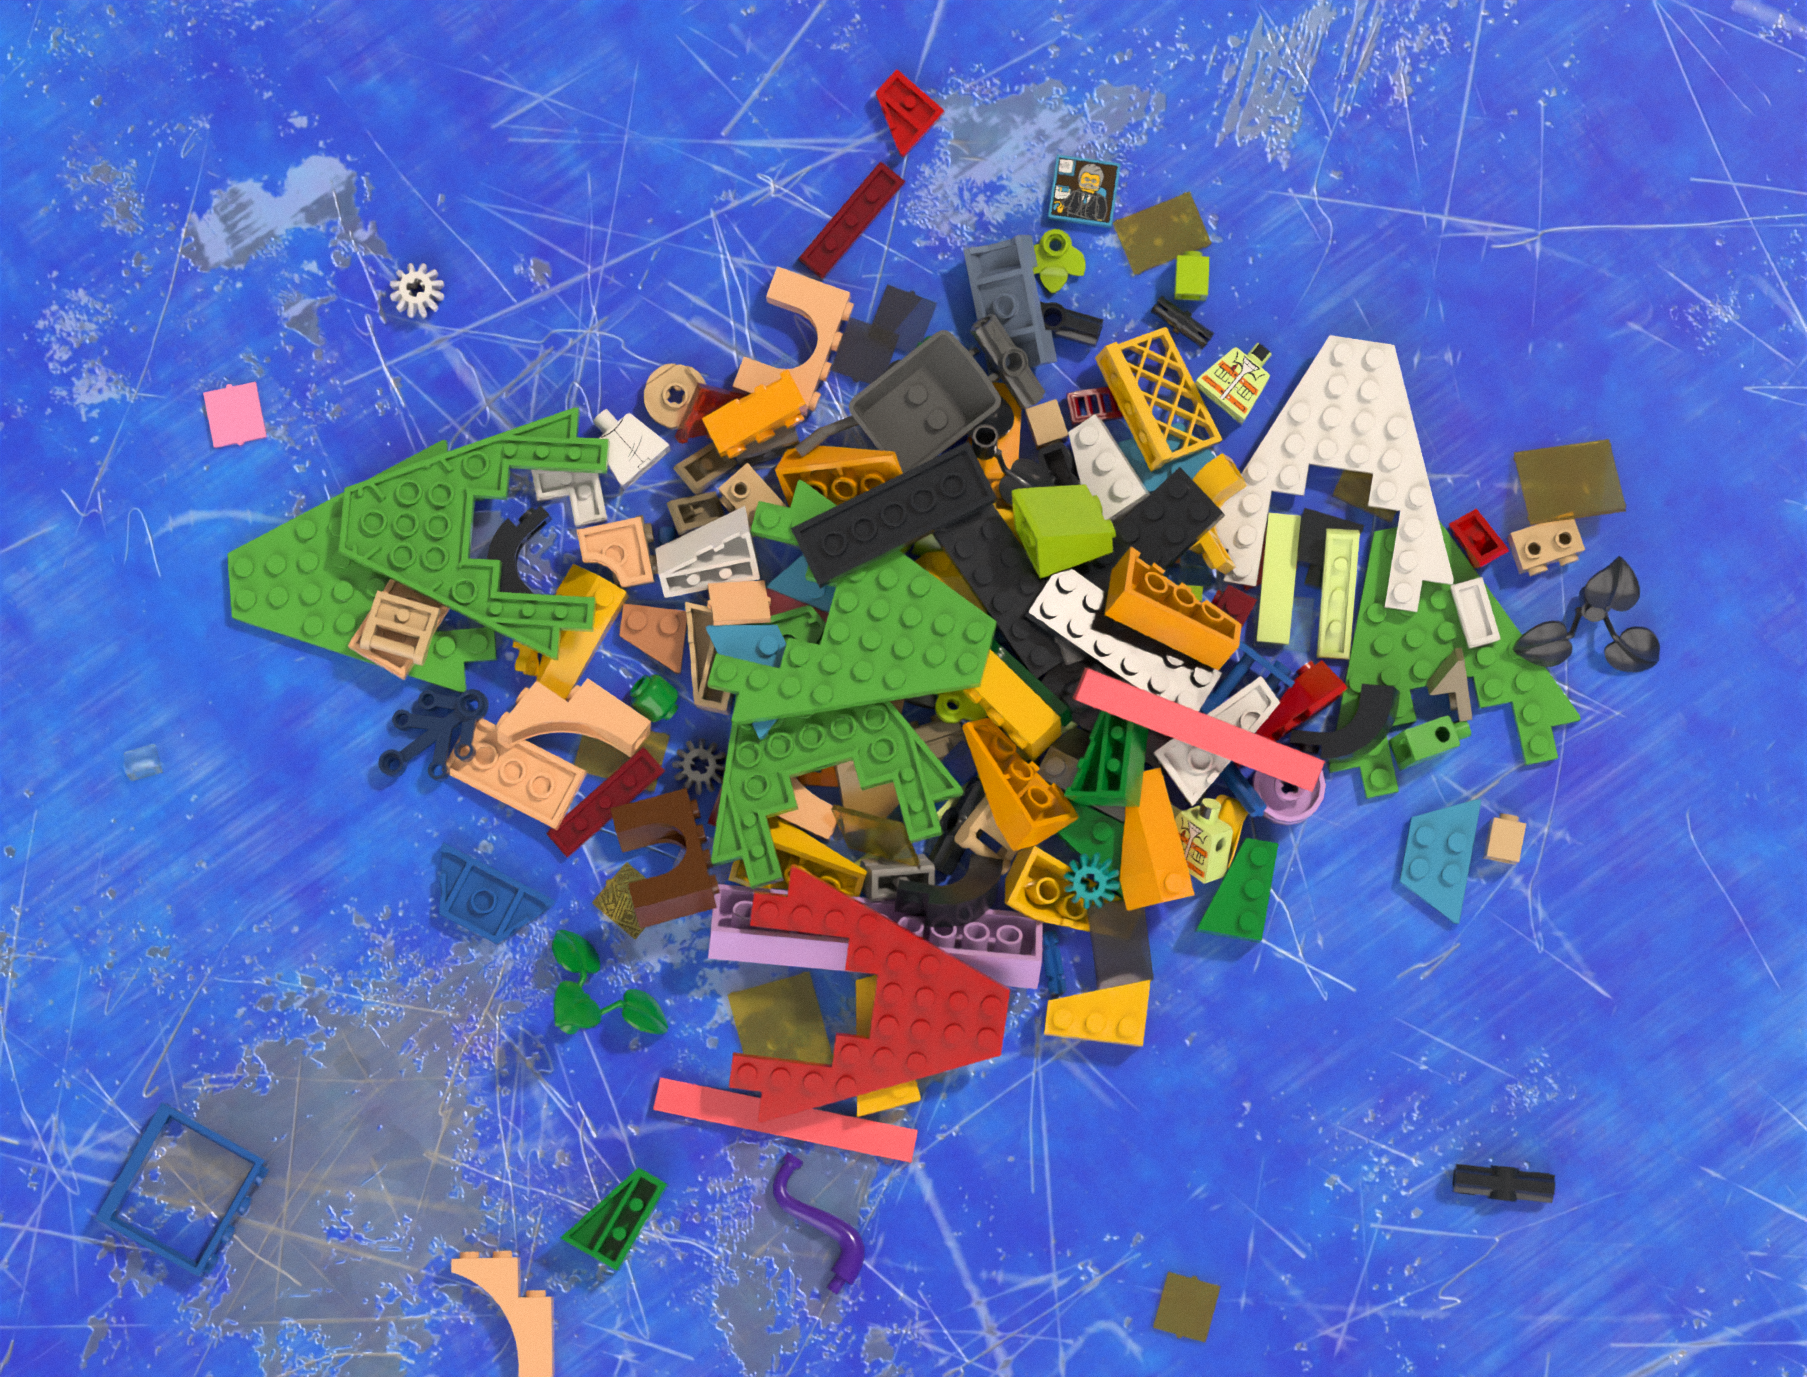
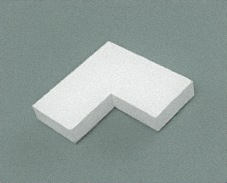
M531 470L538 502L570 496L576 527L608 521L598 473Z

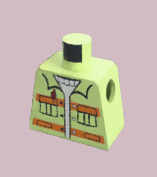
M1256 343L1247 355L1234 347L1196 380L1195 385L1198 390L1242 425L1270 378L1269 373L1261 367L1272 354L1260 343Z
M1210 798L1203 799L1201 806L1181 811L1175 819L1189 873L1204 884L1225 877L1233 835L1231 826L1218 819L1221 804Z

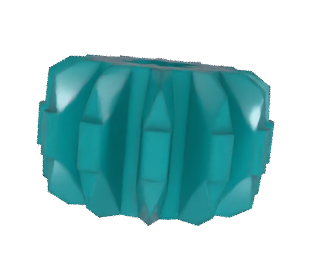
M1086 853L1080 856L1081 864L1075 860H1072L1069 864L1074 872L1070 871L1064 874L1066 880L1073 882L1065 887V891L1072 892L1075 890L1077 894L1072 898V902L1077 903L1082 897L1084 898L1083 906L1086 909H1089L1092 899L1097 908H1102L1104 906L1103 898L1112 901L1115 896L1111 890H1118L1120 888L1119 882L1111 880L1119 875V870L1113 869L1108 871L1107 868L1112 863L1110 858L1105 860L1103 864L1099 863L1100 853L1093 855L1092 862ZM1090 874H1094V880L1099 882L1093 888L1089 887L1090 882L1085 880Z

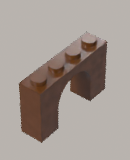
M687 788L610 808L622 853L658 843H671L686 850L682 861L671 871L628 883L640 929L717 908L714 895L719 894L720 890L716 875L709 876L708 869H712L714 866L709 849H702L701 844L707 843L703 824L696 825L695 819L701 818L697 800L689 799Z

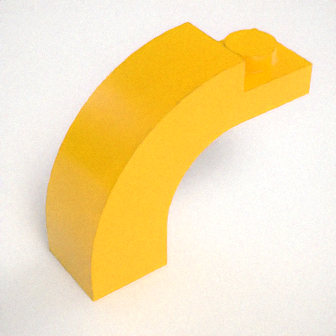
M1223 453L1207 463L1192 479L1219 508L1231 496L1248 486L1233 460ZM1216 525L1190 548L1191 551L1198 555L1202 553L1203 559L1211 570L1216 569L1227 574L1236 568L1218 537Z

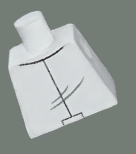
M605 409L593 420V423L603 433L600 438L609 439L610 441L608 466L624 491L671 451L669 444L630 413L617 421L608 409Z

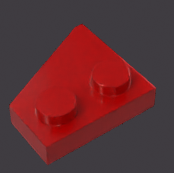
M898 69L875 92L895 145L903 159L945 114L944 109Z

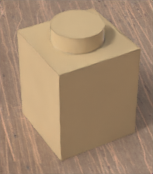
M1057 399L1025 409V417L1037 451L1058 442L1068 441L1069 435Z
M1500 813L1499 818H1492L1489 824L1483 859L1513 865L1519 863L1526 824L1518 822L1519 817L1510 814Z

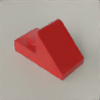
M1477 508L1449 523L1451 533L1467 552L1473 568H1480L1509 552L1508 547Z

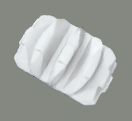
M410 263L407 265L408 274L405 275L401 270L396 272L401 281L394 280L390 282L391 288L397 290L390 294V298L392 301H399L396 306L399 312L407 309L408 317L413 318L416 310H419L422 318L427 317L425 308L428 306L434 312L438 310L433 300H444V294L438 291L444 287V283L442 280H436L438 272L435 269L427 273L426 264L421 263L418 272H416L413 264ZM418 285H421L424 293L418 292L417 296L414 297L411 289H416Z

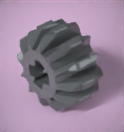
M702 738L698 742L699 749H695L691 741L686 742L690 752L687 754L681 749H678L676 752L680 758L684 759V762L675 761L672 763L673 768L684 769L674 776L676 781H681L688 777L683 785V789L687 788L688 791L693 783H696L695 792L697 795L702 793V784H706L709 792L715 791L711 781L714 779L722 784L723 777L718 775L717 771L725 772V764H717L726 758L725 753L720 752L713 756L718 745L713 742L705 750L706 743L705 739ZM700 759L703 763L709 762V767L705 766L707 772L704 774H700L698 770L693 772L691 768L696 767L694 761Z

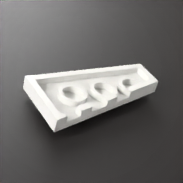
M1260 676L1207 715L1255 733L1280 704V701L1262 676ZM1175 738L1154 752L1156 758L1191 806L1197 802L1231 761Z

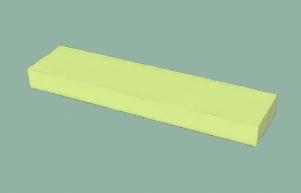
M1268 513L1256 642L1289 645L1301 516Z
M1326 529L1317 658L1350 660L1359 530Z

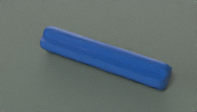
M1230 761L1219 774L1220 778L1251 817L1263 816V811L1267 808L1266 803L1234 762Z

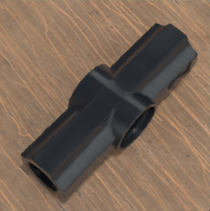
M1040 301L1043 320L1051 314H1056L1062 319L1061 323L1057 326H1049L1044 322L1045 330H1051L1052 338L1060 337L1096 348L1103 326V319L1065 309L1059 303H1044Z
M976 776L971 777L963 792L964 795L960 797L956 807L948 808L943 814L940 821L943 835L939 836L928 857V860L934 864L935 869L946 875L953 874L966 848H962L955 842V835L986 795L980 778ZM979 829V830L977 831V833H976V838H977V839H980V837H981V835H982V833H983V830H982V829Z
M1455 1164L1452 1192L1487 1196L1488 1199L1517 1202V1199L1552 1203L1555 1192V1175L1520 1171V1168L1490 1165L1489 1168Z

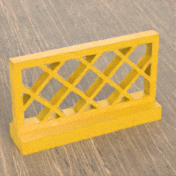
M1167 327L1120 344L1114 342L1106 345L1095 357L1151 472L1162 468L1169 462L1215 446L1223 441ZM1161 338L1166 349L1164 357L1149 350L1151 341ZM1129 349L1140 354L1138 366L1128 363L1122 352ZM1146 357L1161 364L1158 376L1142 369ZM1166 367L1177 371L1180 377L1178 385L1163 378ZM1139 377L1155 383L1151 395L1141 391L1138 385ZM1160 386L1175 392L1172 404L1157 398ZM1181 395L1191 399L1194 405L1192 413L1177 407ZM1154 405L1169 411L1166 423L1154 418L1152 414ZM1174 414L1190 421L1186 433L1171 426ZM1197 424L1204 427L1210 438L1203 441L1192 436L1194 425ZM1168 433L1183 440L1180 450L1171 452L1166 442Z

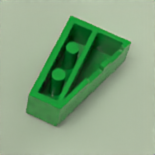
M1101 710L1089 739H1091L1088 749L1084 758L1080 757L1076 766L1079 768L1071 787H1067L1064 796L1078 805L1140 807L1149 728Z
M638 1167L560 1238L614 1270L620 1271L669 1184Z

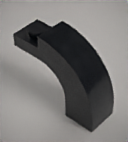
M541 505L536 510L533 507L528 509L519 518L521 524L517 527L507 518L498 528L491 541L487 559L500 560L502 562L499 592L534 594L519 576L518 558L524 545L552 520L548 512Z
M1362 684L1358 711L1347 726L1328 733L1291 730L1290 743L1306 754L1317 755L1319 750H1321L1320 758L1326 763L1336 764L1358 759L1375 749L1391 730L1398 711L1400 691L1394 686Z
M971 854L966 875L959 881L949 885H930L899 879L894 912L926 917V927L945 928L972 922L985 914L997 898L1003 859Z

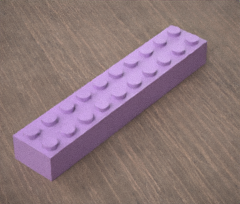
M718 884L720 893L714 895L717 908L712 909L709 959L845 971L849 938L750 926L754 891L787 895L788 890L752 889L745 886ZM853 897L1005 986L1038 988L1042 965L1043 922L1032 920L1020 912L989 909L981 917L967 924L945 928L926 927V917L894 912L895 900L870 901L868 898Z

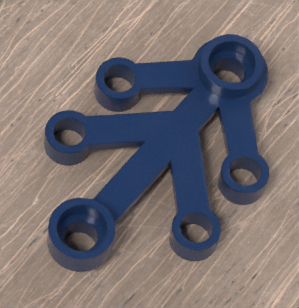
M432 690L423 691L419 695L418 702L426 711H434L438 707L454 710L445 718L411 714L404 709L396 711L392 717V722L398 729L407 731L410 728L427 729L428 731L401 751L390 749L383 752L378 762L380 770L389 777H399L406 771L409 761L436 742L433 762L428 767V774L436 781L446 780L450 774V769L446 762L452 730L460 723H462L460 742L455 745L454 754L463 762L471 761L476 755V749L472 745L476 722L484 718L489 709L487 697L479 690H466L459 697L439 695ZM432 695L434 702L426 706L424 703L426 697ZM477 701L478 708L470 712L468 709L469 704ZM402 715H407V723L399 725V718ZM464 746H469V754L462 757L460 755L461 749ZM399 760V767L396 770H391V762ZM437 766H443L444 768L440 776L434 775V770Z

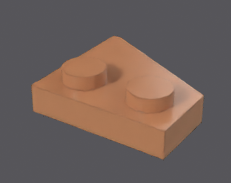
M623 604L619 636L654 660L671 669L674 673L681 674L687 629L686 611Z

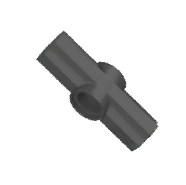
M989 314L976 321L972 325L970 332L987 356V364L990 371L998 373L1021 409H1027L1037 404L1044 398L1045 390L1029 368L1026 353L1014 345L995 314ZM1009 355L1010 364L1007 368L1005 365L1006 357Z

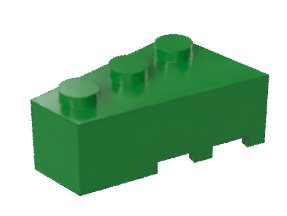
M1068 799L1079 817L1076 821L1055 834L1078 857L1086 853L1092 862L1093 855L1100 853L1099 863L1103 864L1105 860L1110 858L1112 863L1107 868L1108 871L1118 869L1120 873L1124 824L1090 807L1078 805ZM1119 875L1111 879L1120 883ZM1120 885V888L1114 891L1124 900Z
M1245 838L1195 932L1256 943L1262 941L1279 843Z

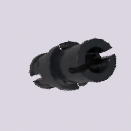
M1162 295L1157 301L1158 305L1155 304L1150 313L1155 314L1172 326L1174 333L1177 335L1179 333L1183 334L1203 350L1208 344L1207 342L1213 337L1214 332L1191 317L1192 313L1188 310L1183 312Z

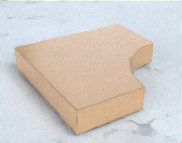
M641 517L577 530L583 563H598L608 567L618 577L622 588L654 582Z

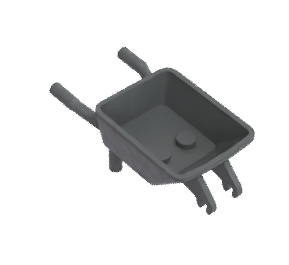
M940 330L854 396L849 403V411L852 416L818 428L795 446V448L804 457L827 439L828 436L860 425L878 450L894 451L896 453L902 473H905L939 456L1000 407V395L992 384L994 381H998L1000 376L997 372L987 376L973 358V356L976 357L980 353L977 347L968 351L952 333Z

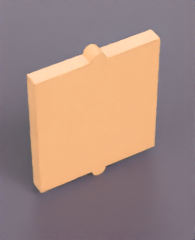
M765 580L708 583L710 600H708L707 607L711 609L714 626L771 623L769 609L771 598L767 597Z

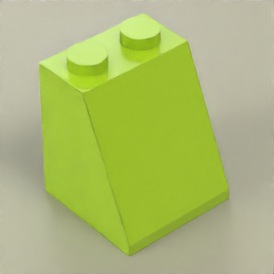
M1086 484L1022 488L1012 491L1015 532L1040 579L1113 552L1112 538L1116 537L1114 526L1110 519H1104L1102 505L1098 496H1092Z

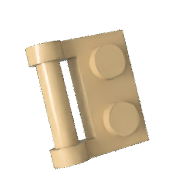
M377 591L361 637L360 648L371 650V648L412 659L414 664L423 666L441 611L436 607ZM380 627L418 638L417 646L413 647L376 636L377 628Z
M986 795L955 835V842L962 848H969L979 856L1003 859L1001 876L1008 872L1011 860L1019 851L1012 850L997 827ZM979 829H982L1002 845L997 854L976 838V833Z

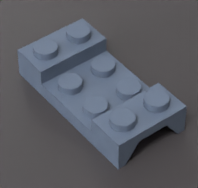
M1017 235L1010 240L963 249L977 320L989 314H995L1014 345L1026 353L1029 368L1057 362L1051 330H1045L1033 268L1038 267L1032 235ZM1009 355L1006 357L1005 365L1007 368L1010 364ZM987 364L988 373H989V376H990V375H992L993 373L990 371V369H989V367H988V364Z

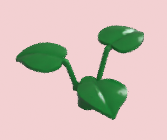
M557 930L552 940V951L555 959L566 970L573 973L579 972L580 974L578 983L563 981L555 990L553 1001L555 1026H558L563 1032L573 1035L580 1028L596 1027L600 1023L602 1015L616 1008H623L622 1016L624 1020L634 1028L643 1032L660 1035L668 1032V1024L661 1007L652 996L644 991L629 989L623 995L624 1001L618 1000L600 1009L598 1004L590 998V995L585 994L582 989L587 973L595 974L600 969L598 953L585 938L567 930Z

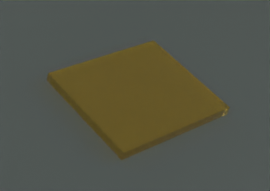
M1609 439L1514 452L1513 460L1516 464L1527 510V519L1530 525L1626 512L1627 504L1624 501L1611 449L1612 445Z
M802 972L799 975L738 992L733 991L727 995L744 1054L832 1065L833 1055L810 972Z

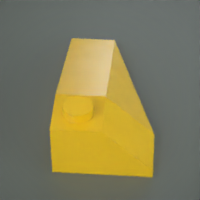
M575 564L571 566L556 591V595L595 597L594 632L561 630L559 660H553L542 654L536 680L565 701H567L569 693L577 685L622 610L623 604L629 598L625 590Z

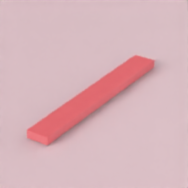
M1086 667L1073 696L1077 701L1313 792L1325 763L1322 759Z
M660 1078L653 1109L656 1111L912 1162L918 1130L817 1109H809L766 1122H758L760 1098L665 1078Z

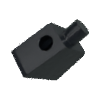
M1304 508L1301 515L1297 564L1308 568L1304 585L1322 590L1326 529L1359 530L1361 535L1364 525Z

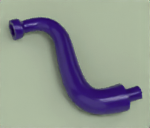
M787 1152L783 1157L784 1164L773 1180V1196L786 1213L822 1231L839 1244L841 1249L840 1255L830 1269L835 1275L826 1287L838 1295L846 1282L853 1285L862 1268L865 1257L863 1240L858 1231L845 1220L825 1210L797 1200L788 1192L787 1183L794 1170L800 1169L804 1163Z

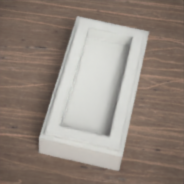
M1480 577L1451 585V594L1468 649L1499 641L1501 638L1483 578Z

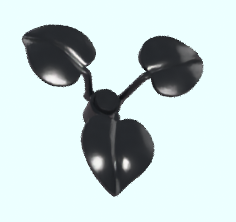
M1000 395V407L965 435L972 438V449L978 459L989 460L993 457L997 459L1001 471L1006 475L999 483V492L1002 499L1013 507V490L1053 487L1055 484L1044 467L1033 460L1020 458L1012 464L1011 470L1007 468L1002 457V451L998 449V440L1007 435L1012 429L1014 414L1010 405Z
M1618 556L1610 565L1593 575L1586 586L1580 590V607L1575 608V617L1569 632H1567L1565 625L1560 621H1546L1524 633L1514 644L1513 650L1520 657L1538 666L1552 667L1559 665L1572 653V643L1568 639L1574 637L1581 616L1591 622L1604 621L1610 636L1614 640L1604 648V655L1608 663L1617 670L1640 672L1653 667L1659 661L1660 644L1654 632L1645 627L1635 626L1627 628L1620 636L1614 630L1608 615L1610 609L1627 611L1638 602L1640 597V586L1636 574L1630 565L1621 556Z

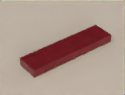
M880 161L800 255L798 261L820 279L824 280L905 185V180Z
M642 747L563 818L558 830L551 828L546 834L562 853L569 858L613 819L610 808L631 803L666 771L648 750Z

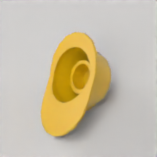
M1218 795L1215 799L1221 804L1218 819L1227 823L1233 830L1228 870L1248 812L1238 799L1226 795Z

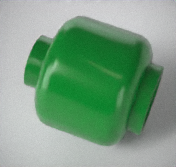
M658 674L643 675L633 685L629 693L632 696L631 706L633 709L651 722H658L663 718L666 721L669 720L679 707L676 704L678 691Z

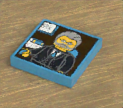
M1057 154L1048 219L1111 228L1121 164Z

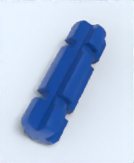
M1055 930L1042 932V946H1044L1042 955L1046 977H1049L1047 984L1050 995L1063 994L1067 990L1065 979H1062L1064 971L1060 948H1057L1056 945L1059 942Z

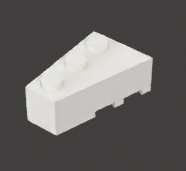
M1095 414L1069 431L1068 434L1081 485L1086 484L1091 495L1098 496L1102 505L1104 519H1110L1115 527L1150 494L1104 422Z
M745 506L655 549L658 574L664 598L708 590V583L742 582L760 579L756 549L750 532L751 528Z

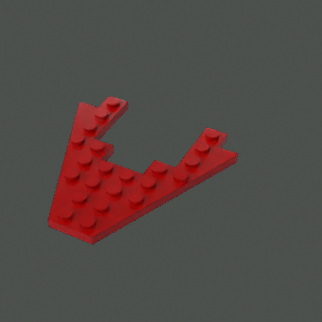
M791 864L787 895L754 891L750 926L849 938L845 971L877 974L869 1036L836 1032L832 1065L733 1052L729 1088L761 1091L758 1122H766L1001 1056L1010 995L1008 987L797 865Z

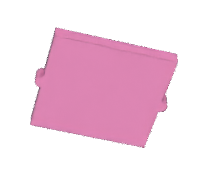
M256 382L238 386L228 384L224 389L203 393L214 448L234 444L243 446L244 442L267 438Z

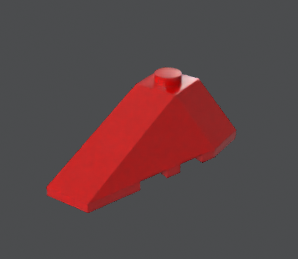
M1311 660L1296 671L1299 677L1294 680V685L1288 688L1279 700L1280 704L1263 722L1255 734L1277 742L1290 733L1291 730H1294L1340 698L1348 689L1347 686L1323 661L1315 665ZM1234 762L1238 768L1242 766V764Z

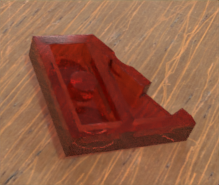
M697 383L675 434L678 443L683 444L688 443V438L703 435L707 439L711 438L702 418L735 399L740 400L747 395Z

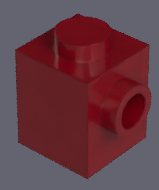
M1228 584L1225 592L1218 589L1211 603L1242 624V629L1257 599Z

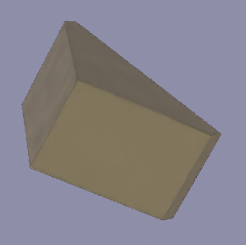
M716 491L667 502L679 537L725 516Z

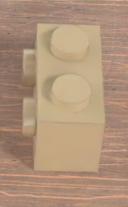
M748 463L718 488L722 495L719 501L729 513L744 506L746 507L750 528L752 527L759 501L787 507Z
M1572 513L1510 533L1507 537L1519 574L1528 572L1530 577L1548 571L1547 565L1559 562L1560 566L1574 563L1579 560L1577 555H1580L1585 550Z

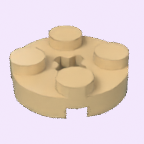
M666 364L659 367L649 376L644 390L646 410L655 422L670 430L693 425L703 416L708 406V389L705 380L697 370L687 365ZM674 388L677 392L680 390L685 392L682 396L683 402L677 404L676 402L670 403L667 400L670 398L669 391Z

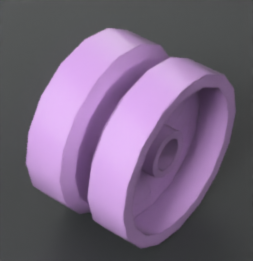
M1322 770L1313 792L1291 784L1293 792L1290 791L1287 794L1283 793L1281 789L1284 786L1283 784L1288 782L1256 771L1251 785L1267 805L1262 817L1274 824L1289 826L1301 823L1313 815L1324 799L1326 784Z

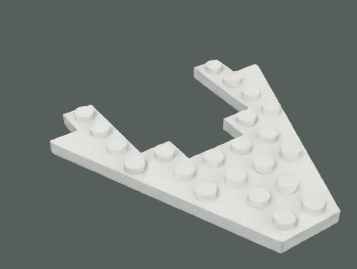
M1330 335L1241 475L1248 486L1231 496L1220 508L1225 516L1216 524L1217 534L1224 548L1229 550L1228 554L1236 566L1235 569L1224 575V582L1256 587L1272 492L1304 496L1309 465L1373 474L1368 506L1400 511L1385 608L1417 612L1422 581L1453 585L1454 579L1395 346Z

